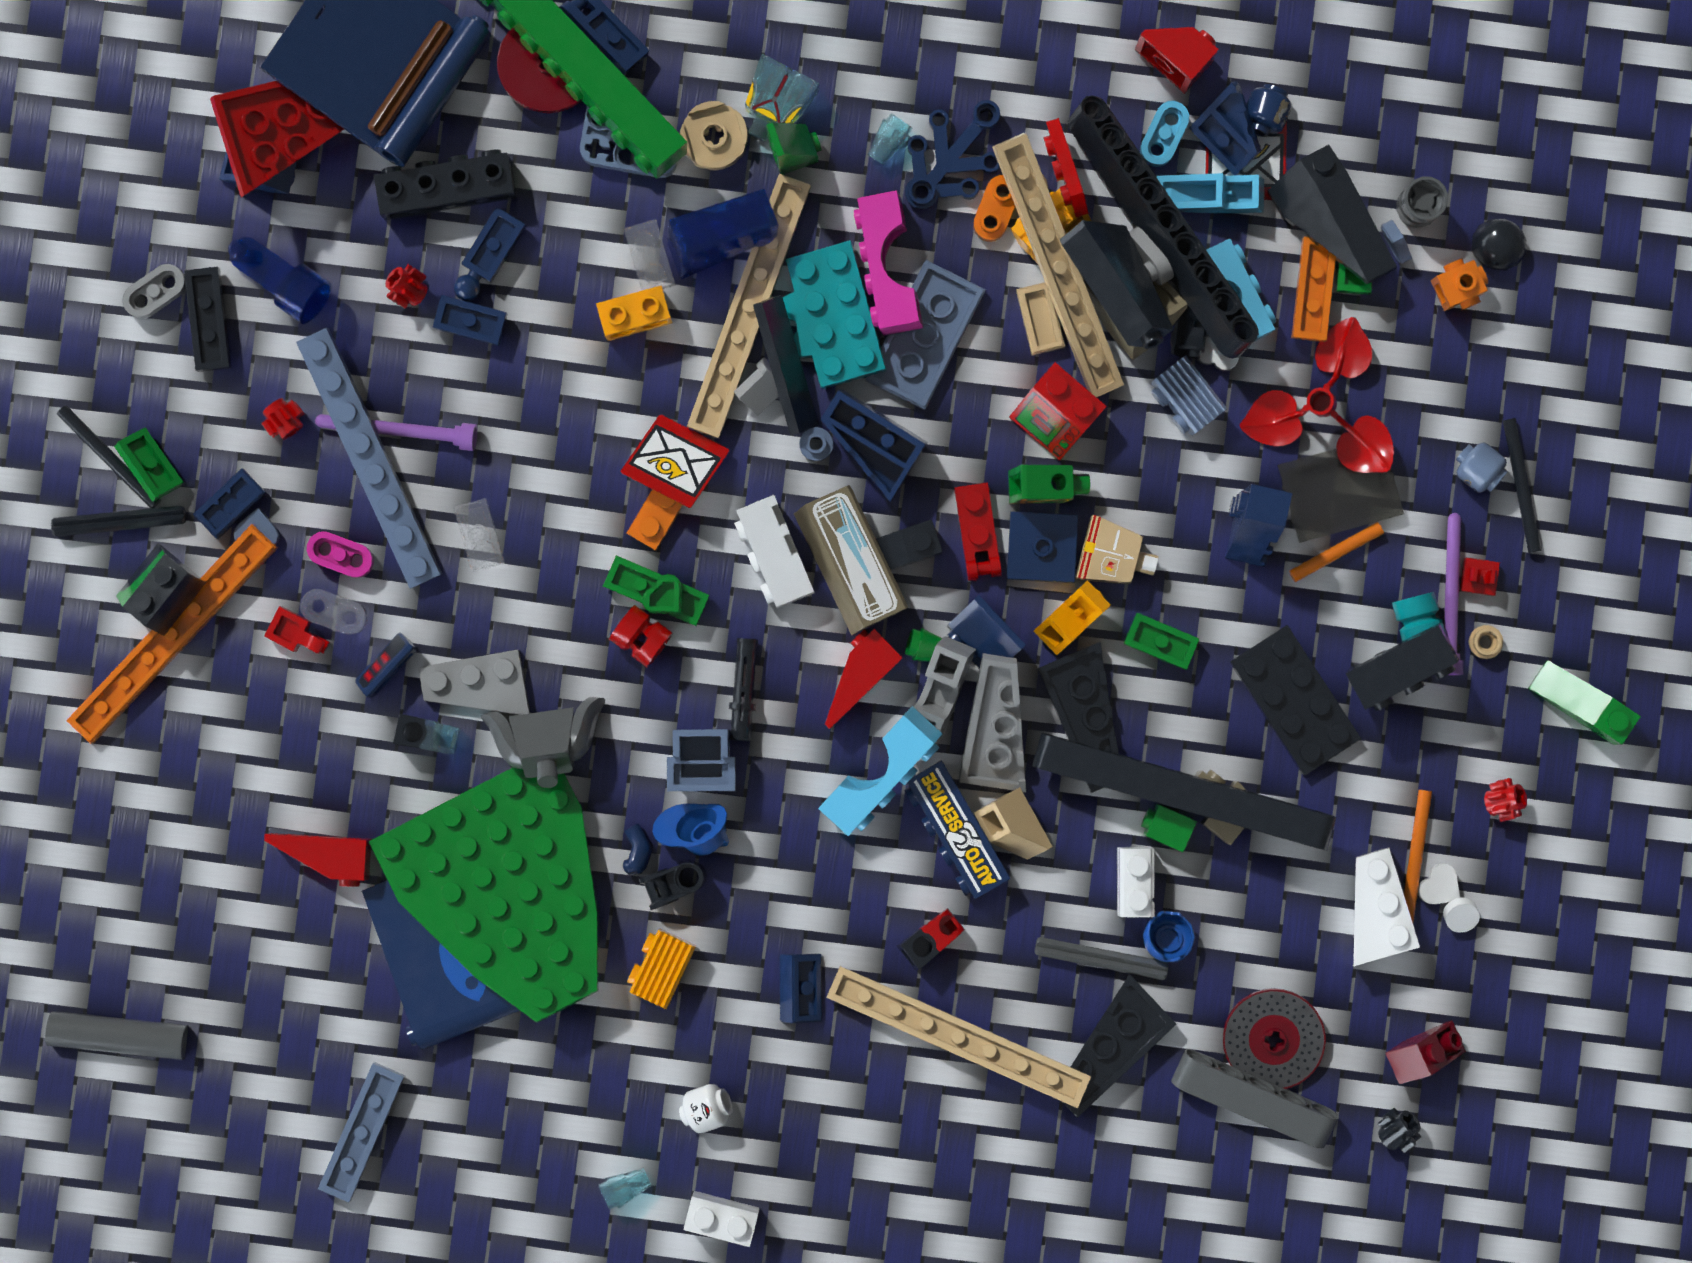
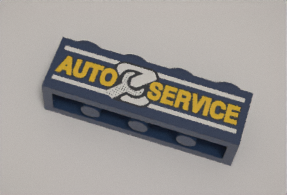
M940 760L913 776L907 782L909 787L904 791L913 807L920 804L926 814V817L922 818L921 821L929 835L932 837L937 834L944 846L938 848L947 866L954 863L958 869L960 876L955 879L964 895L966 896L971 893L976 899L1009 880L1008 873L943 761Z

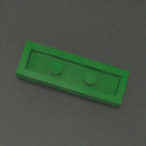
M616 555L603 587L642 603L645 591L655 587L657 580L663 575ZM681 583L682 614L668 615L697 627L710 595Z

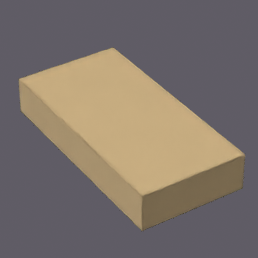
M1046 283L1016 289L1031 355L1065 348L1057 311Z

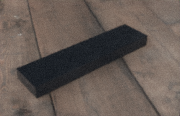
M779 295L753 304L790 435L800 434L818 426L819 423L783 297Z

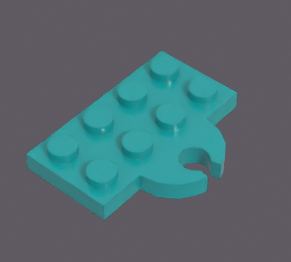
M849 240L786 259L794 292L784 296L783 301L789 320L794 321L797 325V331L793 336L800 359L813 358L821 389L887 371L876 329L872 324L870 307L852 242Z

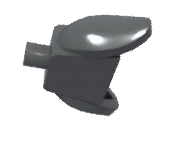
M589 697L579 705L576 712H574L572 707L509 716L511 727L507 719L497 711L483 714L481 719L491 731L496 747L507 764L513 768L523 769L527 778L537 777L539 786L551 788L557 785L558 774L571 772L574 769V762L581 759L588 752L594 739L599 715L606 700L600 697Z

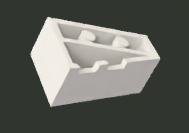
M769 496L736 510L740 521L734 524L741 541L749 540L753 552L747 555L754 572L761 571L766 583L760 585L767 603L774 602L776 608H780L814 594L775 496Z
M1390 848L1357 856L1353 966L1420 948Z

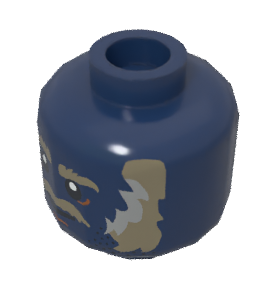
M1264 84L1262 88L1254 89L1246 103L1257 136L1267 137L1268 134H1277L1283 130L1292 109V103L1287 98L1288 93L1278 86Z

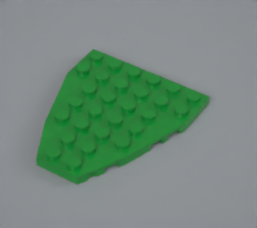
M512 767L369 841L398 902L475 978L536 1023L599 991L598 910L588 853L589 848L586 839L584 814L565 773L558 774L557 785L551 788H544L538 785L537 777L527 778L523 769Z

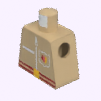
M1092 515L1089 520L1075 579L1130 584L1135 571L1154 575L1158 556L1140 551L1143 536L1099 516Z

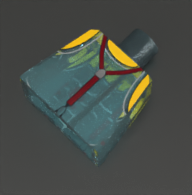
M762 54L745 102L746 112L756 117L748 133L754 138L766 142L768 138L766 124L772 122L795 124L817 96L820 90L819 83Z

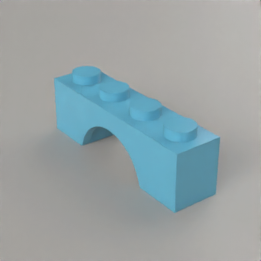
M912 706L882 738L889 757L886 774L875 780H860L847 776L818 809L847 836L856 827L862 832L875 817L871 811L877 805L883 809L896 795L892 790L898 782L905 785L918 771L914 765L920 758L927 762L940 748L935 742L942 733Z

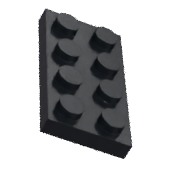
M1288 625L1230 661L1231 666L1302 775L1305 776L1361 740L1356 729Z

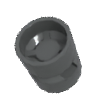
M1422 176L1413 180L1400 193L1396 202V211L1399 218L1406 225L1413 228H1422L1430 225L1446 209L1448 204L1447 190L1438 179Z

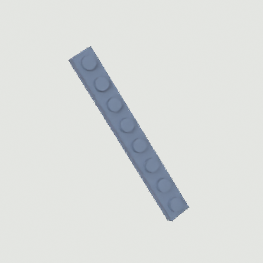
M325 328L297 341V346L409 588H414L442 575V571L330 329Z

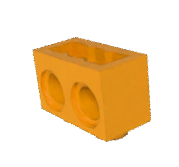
M661 285L596 303L603 331L608 341L673 323Z

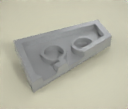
M520 650L418 667L424 701L519 715L530 714Z

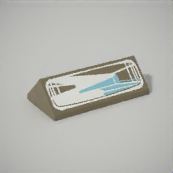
M850 485L809 502L794 513L851 635L908 608Z

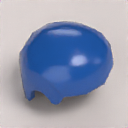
M1163 910L1146 923L1143 939L1146 950L1155 959L1162 962H1178L1183 960L1192 951L1195 935L1192 924L1180 912Z

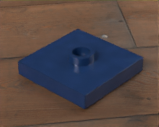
M1011 511L1007 579L1075 583L1078 515Z

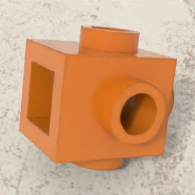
M1462 258L1451 262L1443 267L1444 273L1437 275L1431 280L1444 311L1458 305L1461 306L1462 310L1480 303L1479 296L1488 291L1486 287L1488 284L1486 272L1482 266L1477 267L1475 260L1465 264Z

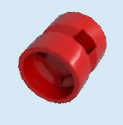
M634 605L619 622L609 640L624 651L631 649L632 657L648 668L666 646L673 633L659 622L650 623V616ZM643 633L648 637L645 643L638 640Z

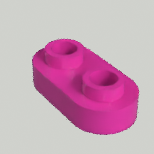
M324 531L314 534L307 543V554L318 565L354 578L366 576L373 568L374 557L369 548L359 543ZM324 543H329L331 545V552L324 556L321 554L320 548ZM355 555H361L363 558V563L359 567L352 565V558Z

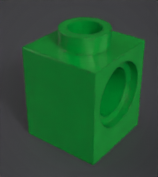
M1156 804L1154 810L1148 808L1141 827L1145 828L1144 836L1179 852H1184L1197 821Z

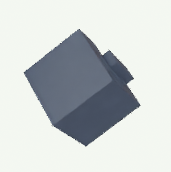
M673 730V757H667V791H736V757H730V730Z

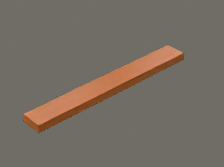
M251 524L201 577L206 584L165 636L151 630L66 721L90 744H94L278 547L254 524Z

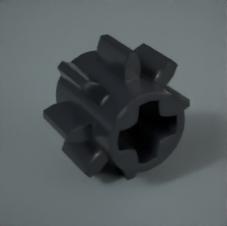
M1393 1108L1383 1115V1119L1378 1122V1125L1381 1127L1378 1131L1379 1138L1388 1149L1395 1150L1400 1146L1401 1150L1406 1153L1421 1138L1419 1134L1421 1129L1417 1117L1409 1111L1404 1110L1399 1114Z

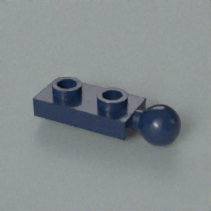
M495 208L461 263L462 266L470 271L468 274L458 277L454 283V292L459 299L463 301L476 299L481 291L479 282L481 278L492 283L525 230L526 225L500 208Z

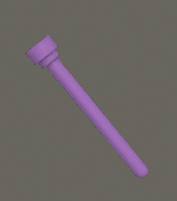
M320 414L316 417L315 423L318 427L336 429L330 415ZM372 420L378 434L453 442V445L459 446L460 450L474 451L477 443V424L462 423L461 426H455L452 429Z
M1457 513L1450 514L1447 523L1444 629L1459 658V661L1453 665L1456 670L1448 674L1449 676L1463 675L1464 661L1460 660V654L1457 653L1461 516Z

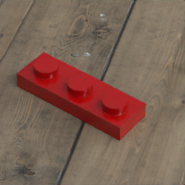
M1057 118L1047 121L1046 125L1049 136L1043 137L1048 156H1056V161L1051 162L1056 180H1063L1065 184L1059 187L1064 205H1072L1076 218L1089 214L1084 192L1060 120Z

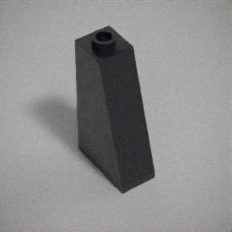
M1082 220L1060 239L1062 246L1128 346L1144 347L1145 349L1154 348L1163 342V337L1174 330L1127 226Z

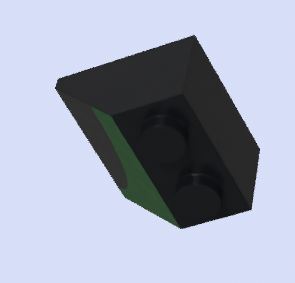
M158 543L116 597L121 606L145 627L165 636L206 582Z

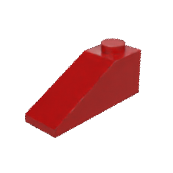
M864 629L850 643L854 649L849 653L825 722L829 729L903 659L875 629L870 633Z
M279 833L264 834L265 842L327 878L339 879V886L359 887L360 881L369 880L371 859L369 841L372 839Z

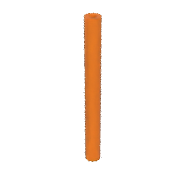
M1418 790L1404 888V897L1412 922H1414L1432 791Z

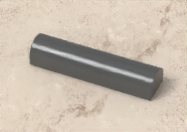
M53 1011L48 1017L45 1041L47 1046L184 1060L189 1025Z

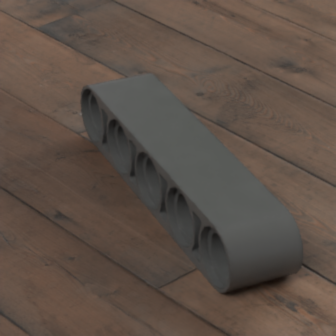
M1185 1050L1171 1080L1177 1088L1316 1148L1322 1149L1325 1147L1339 1118L1335 1111L1322 1104L1195 1050Z

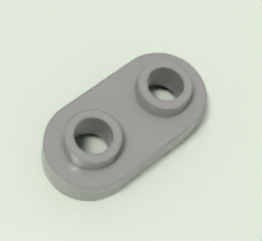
M1136 227L1129 231L1151 281L1162 285L1174 277V273L1168 259L1141 228Z
M163 264L155 268L126 289L123 295L125 310L139 319L149 318L184 293L186 284L183 271L171 264ZM169 277L175 278V285L172 288L165 287V281ZM143 296L147 297V305L139 308L137 305L138 299Z

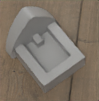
M763 358L756 364L758 369L734 391L736 396L757 416L779 397L770 363L766 358Z

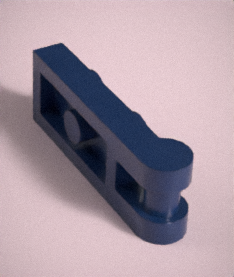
M567 0L559 7L624 76L648 56L650 50L601 0ZM586 8L589 9L591 13L585 16L581 12V10Z

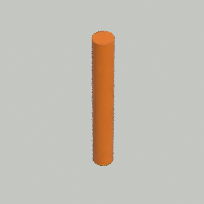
M1376 522L1289 570L1290 576L1294 582H1297L1384 534L1379 522Z

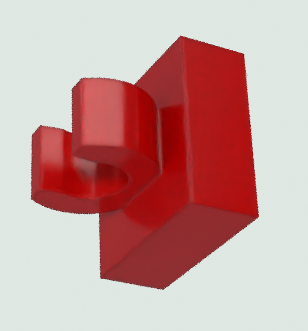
M1464 558L1459 592L1496 596L1500 562Z

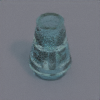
M891 113L887 120L883 118L868 155L882 165H885L887 160L911 138L909 134L913 128Z
M644 1168L606 1177L605 1182L598 1185L609 1210L616 1206L620 1209L647 1188L652 1187Z

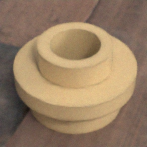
M1479 626L1469 636V648L1478 658L1490 659L1497 656L1502 650L1503 637L1500 631L1493 626ZM1482 636L1489 637L1491 641L1487 649L1482 648L1480 645Z

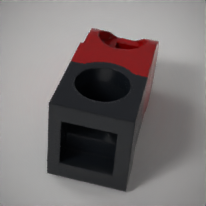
M946 908L926 925H923L911 936L903 940L897 947L913 968L920 970L965 929L952 912Z

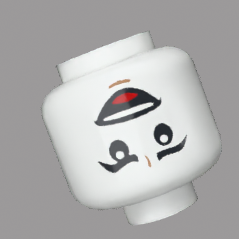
M708 1084L686 1092L683 1097V1106L679 1108L680 1117L684 1125H690L692 1130L697 1133H705L726 1125L729 1115L733 1111L729 1094L725 1089H720L715 1084Z

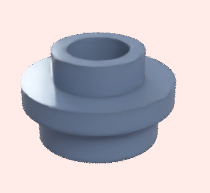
M813 427L805 431L799 442L801 453L811 461L826 459L833 449L831 435L825 429ZM813 438L822 440L823 446L819 450H813L810 447V441Z

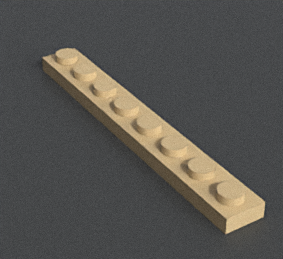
M1022 133L992 146L1087 390L1095 397H1099L1123 386L1124 383L1082 275L1060 242V239L1066 234L1027 134Z
M782 174L778 175L687 428L717 439L720 438L735 397L734 391L739 386L760 329L753 304L769 299L772 296L810 192V184Z
M842 966L839 967L826 997L1078 1108L1091 1078L1090 1075Z

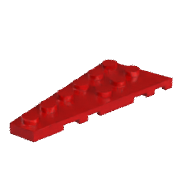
M278 81L226 92L210 98L241 198L345 130Z

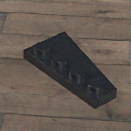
M1130 974L1070 1066L1091 1076L1078 1108L1064 1103L1077 1118L1176 1025L1172 1018Z

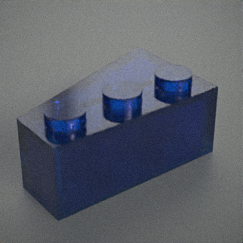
M764 188L668 220L667 245L682 280L753 247H761L771 243L777 237L779 224Z

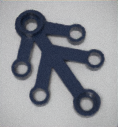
M983 100L976 104L973 111V121L949 150L947 139L948 114L941 109L934 110L930 114L929 126L933 129L936 165L928 175L924 158L928 146L927 140L921 135H914L908 140L907 150L912 155L914 178L906 185L905 197L912 207L923 210L933 206L937 198L961 196L966 200H971L978 195L979 184L973 178H965L961 183L938 184L947 173L982 170L987 174H994L999 170L1000 166L994 152H988L978 157L960 158L984 129H991L998 123L1000 109L995 102ZM989 111L993 118L985 122L981 120L980 113ZM941 115L945 118V123L937 126L932 121L933 117ZM914 141H921L924 148L916 152L911 148V144ZM994 158L997 162L996 167L992 169L987 168L984 165L985 159ZM971 183L975 186V192L966 194L963 191V186ZM921 187L928 191V196L923 199L918 198L915 194V191Z

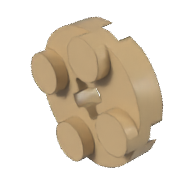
M708 101L695 106L688 113L680 130L681 136L687 141L686 156L697 167L702 169L722 170L732 166L744 155L748 142L747 127L742 115L732 107L719 101ZM715 127L717 132L723 131L724 137L719 138L718 144L705 140L704 136L709 135V129Z

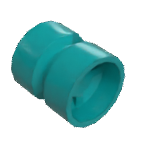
M1435 592L1392 603L1396 620L1404 625L1399 630L1402 641L1440 623L1445 632L1442 619L1435 617L1439 610Z

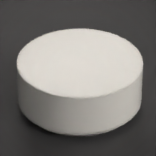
M1468 898L1453 899L1445 906L1443 911L1447 926L1455 932H1467L1473 929L1480 919L1476 904Z

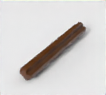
M442 20L436 22L369 122L368 129L380 137L385 135L453 33V28Z

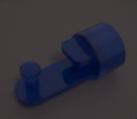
M243 237L233 240L229 244L228 252L232 264L275 295V306L299 323L306 324L310 322L323 309L331 294L332 284L305 264H300L296 267L292 266L253 238Z

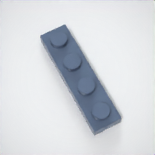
M376 1062L372 1063L320 1182L319 1190L348 1203L352 1200L406 1075Z

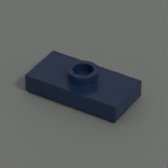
M241 468L193 515L216 539H219L257 504L267 492L244 468Z

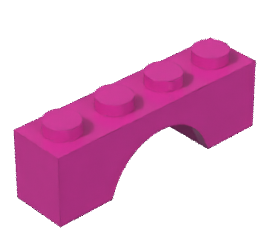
M897 190L857 198L859 209L854 210V218L857 230H863L864 241L859 242L862 261H868L870 274L864 276L868 295H874L875 306L870 307L873 327L879 326L884 336L923 328L916 291L914 288L902 286L893 281L888 276L886 270V255L889 247L897 237L907 231L902 199Z

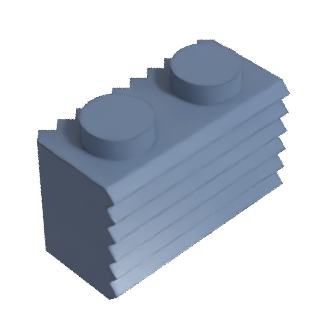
M1186 355L1151 383L1154 387L1151 391L1152 395L1162 407L1168 404L1175 414L1172 420L1183 434L1189 431L1192 436L1227 410L1226 406Z

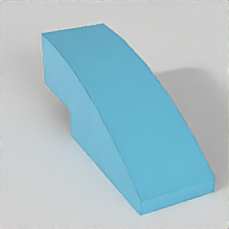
M1223 173L1157 176V179L1180 212L1264 213L1265 179L1259 174L1225 176Z

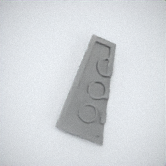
M982 654L959 774L960 783L1015 790L1020 787L1022 792H1026L1017 658Z

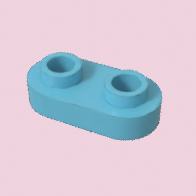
M1167 101L1158 108L1140 146V154L1148 165L1161 167L1166 165L1173 157L1189 123V112L1182 103ZM1168 115L1175 116L1177 124L1168 125L1165 117ZM1159 145L1163 149V153L1156 156L1152 154L1151 147Z

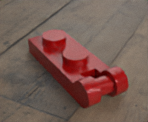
M988 482L954 487L968 581L978 580V576L991 574V577L1002 576ZM987 551L989 561L976 563L975 553Z

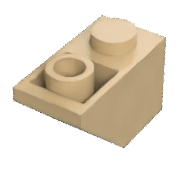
M1020 787L974 812L990 843L1028 860L1053 847Z

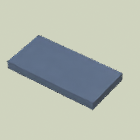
M925 260L911 287L914 288L918 295L923 328L887 335L881 347L887 371L865 378L866 382L924 411L986 291L928 260Z

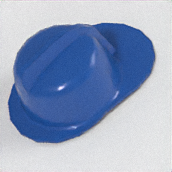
M720 804L675 805L662 812L653 824V835L660 844L670 847H685L697 856L711 854L719 847H725L729 844L725 826L727 812Z

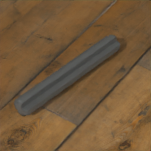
M1043 937L1037 938L1035 944V954L1038 956L1160 980L1166 979L1168 973V963L1156 959Z

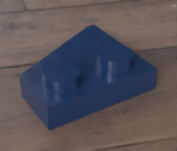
M1237 81L1231 82L1189 127L1233 175L1240 174L1262 151L1240 84Z

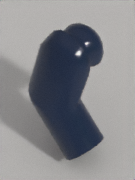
M638 823L624 831L632 845V849L628 859L623 862V869L631 876L641 874L647 868L652 854V847Z

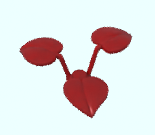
M1355 317L1342 320L1328 330L1327 341L1318 343L1315 352L1317 367L1323 372L1334 374L1328 383L1324 384L1323 388H1315L1308 394L1307 404L1301 410L1297 411V402L1293 396L1281 390H1272L1261 395L1253 403L1249 412L1240 423L1241 430L1255 441L1265 445L1280 447L1295 442L1301 436L1303 426L1298 417L1305 415L1308 411H1311L1318 417H1328L1331 415L1348 431L1342 434L1337 441L1336 450L1340 462L1354 472H1388L1393 464L1394 446L1387 427L1377 418L1368 415L1358 418L1352 427L1335 411L1337 400L1334 394L1330 392L1333 385L1339 379L1340 374L1346 378H1356L1367 371L1371 364L1373 356L1371 343Z

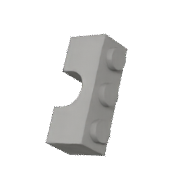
M946 636L935 646L925 676H927L926 684L919 700L913 706L942 733L935 742L937 745L944 737L976 651L975 648Z

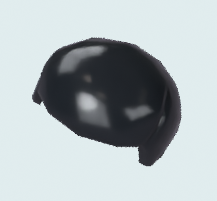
M1490 219L1480 224L1473 233L1471 249L1485 267L1506 271L1517 266L1525 256L1527 240L1523 231L1514 222L1506 219Z

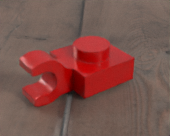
M279 606L264 635V637L292 652H297L300 645H303L315 653L324 654L330 643L328 640L308 631L312 623L311 621L283 606Z

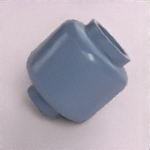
M1485 442L1479 443L1475 448L1468 444L1456 459L1460 463L1456 472L1458 478L1478 493L1484 492L1486 489L1491 493L1508 473L1504 469L1507 464L1505 457Z

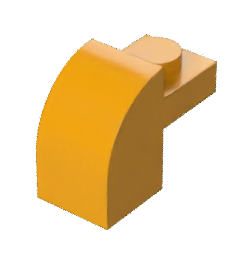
M1087 580L1048 616L1034 632L1057 656L1105 612L1111 604Z

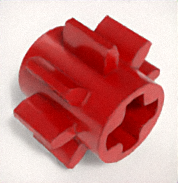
M409 264L405 267V270L402 267L395 268L386 279L385 286L390 290L387 298L406 309L408 304L412 306L418 305L425 298L428 291L427 285L423 283L427 276Z
M280 398L271 403L262 412L267 419L261 424L273 438L279 434L283 440H286L303 427V423L299 418L304 416L305 413L293 400L287 403L283 398Z
M1511 778L1490 783L1491 790L1487 791L1484 795V803L1488 813L1492 816L1499 815L1500 822L1522 816L1521 809H1525L1527 806V795L1522 785H1513Z

